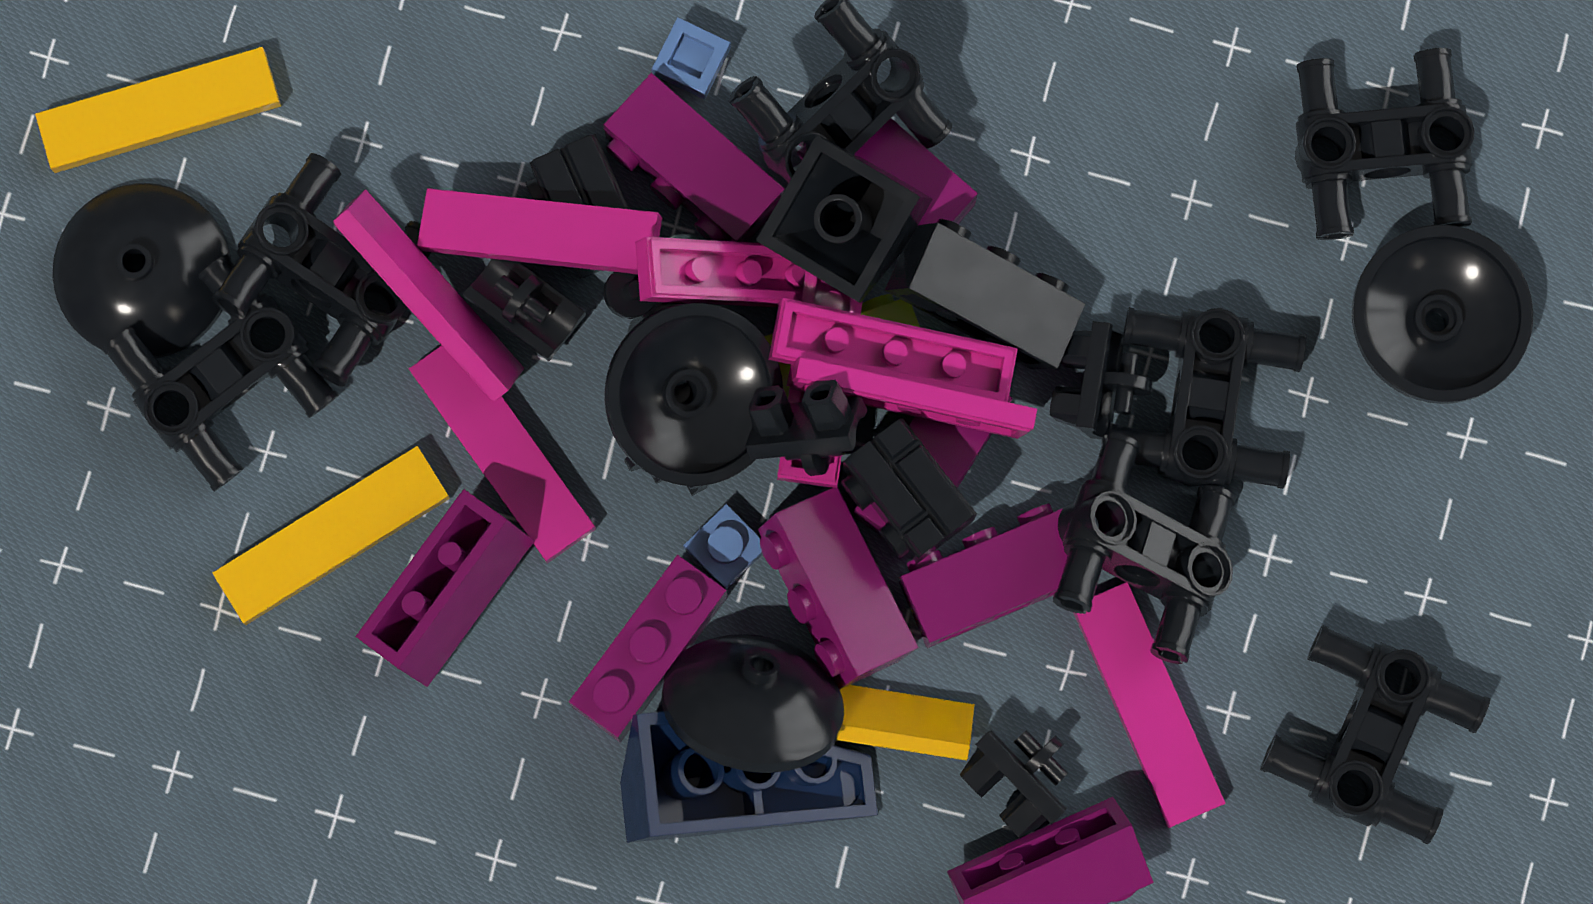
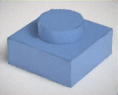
M677 17L652 67V73L656 77L705 100L731 49V42Z
M727 504L683 545L684 549L726 590L763 555L760 537Z

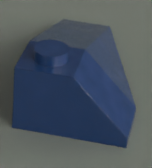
M664 712L633 715L620 781L627 843L878 815L871 755L833 745L818 760L794 770L772 773L744 771L721 765L691 749L670 727Z

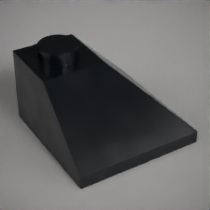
M816 135L756 241L861 303L903 252L933 199L882 168Z

